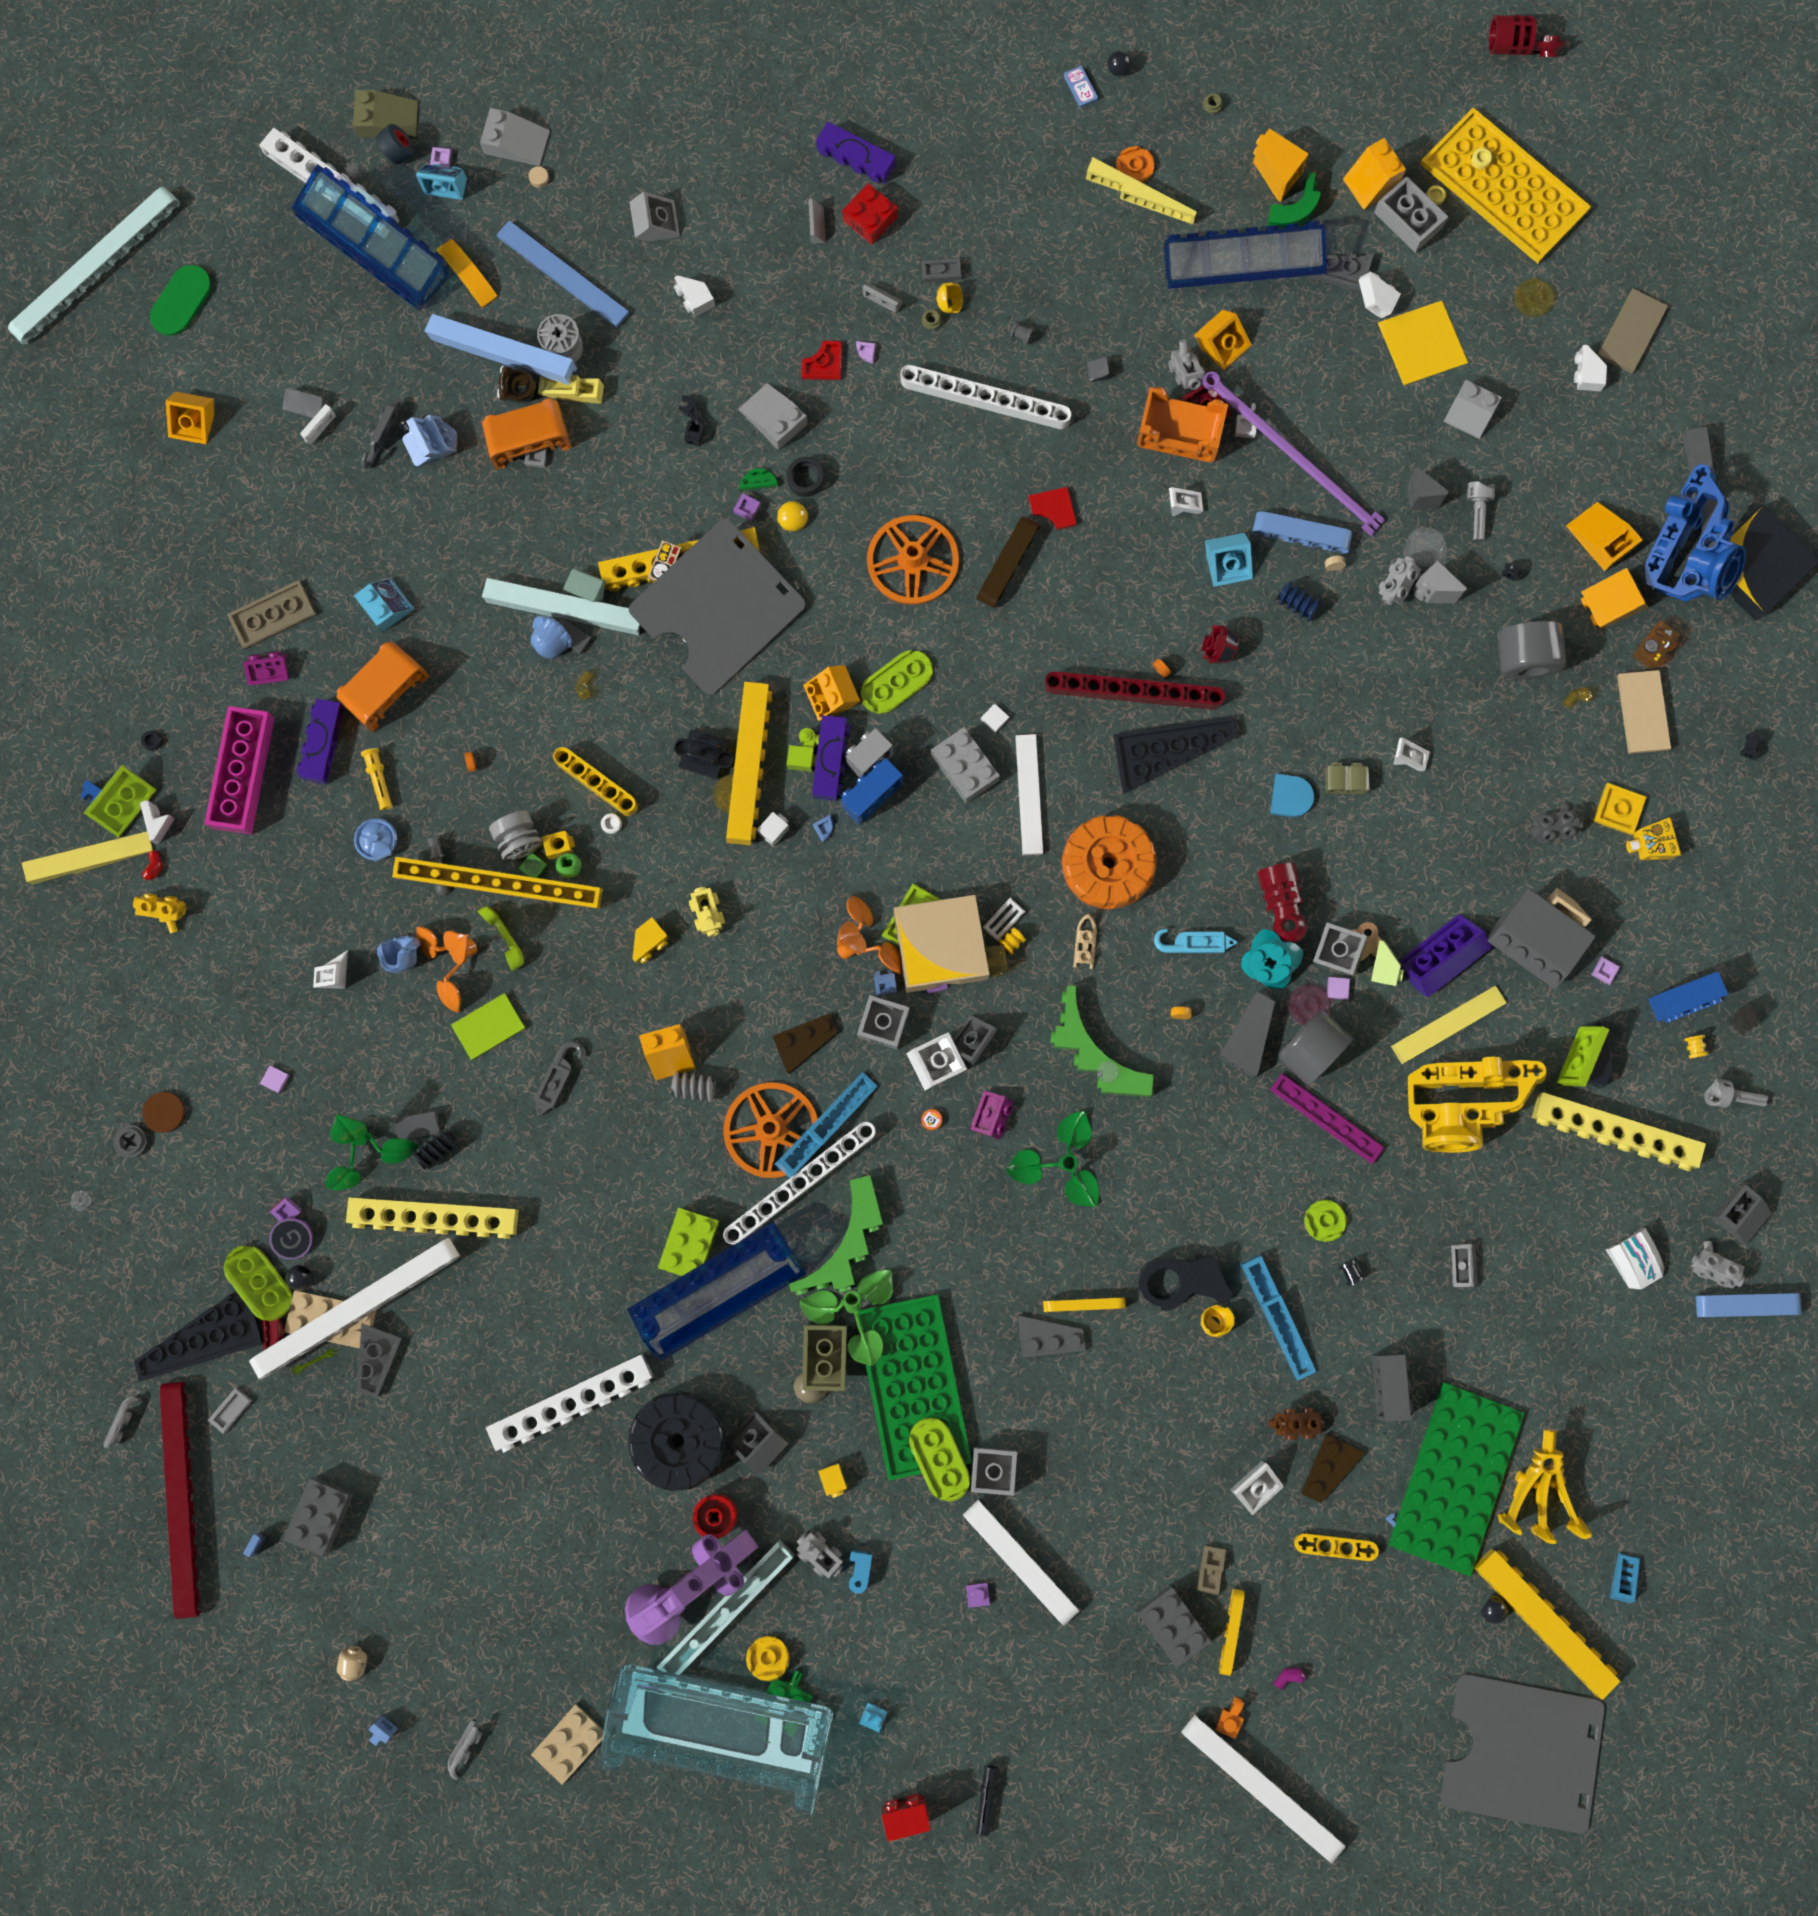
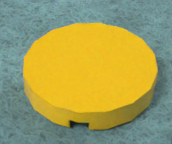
M764 1636L758 1638L747 1651V1667L752 1675L761 1681L778 1679L789 1666L790 1656L788 1649L776 1637Z

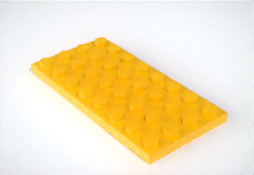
M1472 108L1420 163L1537 264L1591 208L1589 204L1475 108ZM1479 148H1486L1492 154V161L1486 169H1477L1471 163L1474 151Z

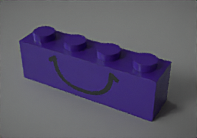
M828 121L816 139V147L821 155L825 157L829 155L835 158L838 164H846L852 167L854 172L858 174L864 173L876 183L880 181L885 184L896 165L894 155Z
M316 698L315 704L311 707L312 719L311 723L307 725L306 734L308 736L306 743L302 746L303 758L297 767L298 776L304 781L327 785L345 708L339 702Z
M822 715L812 790L813 798L837 801L838 795H842L843 784L839 783L840 776H844L845 764H842V758L847 756L846 752L848 749V744H844L845 737H849L850 725L847 724L846 718Z

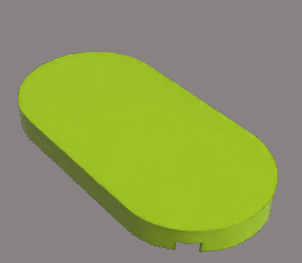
M907 650L902 652L865 680L861 689L863 705L869 711L877 714L888 713L894 710L929 683L933 673L931 660L920 651Z
M247 1245L238 1246L231 1250L224 1262V1273L252 1313L266 1321L277 1320L286 1315L292 1301L291 1289L260 1249Z
M936 1418L920 1420L910 1432L909 1444L931 1493L938 1499L949 1502L958 1500L966 1493L969 1487L970 1475L947 1425Z

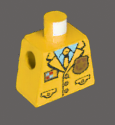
M1666 818L1639 829L1633 834L1635 840H1630L1626 843L1627 851L1629 853L1638 852L1642 861L1674 859L1681 855L1671 818Z

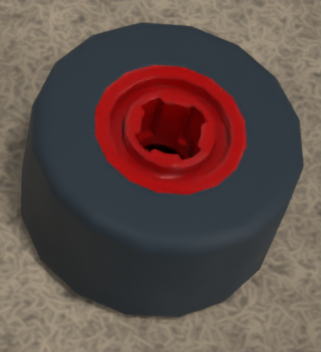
M389 124L377 134L376 140L380 150L393 163L401 164L413 154L414 146L412 141L399 126Z

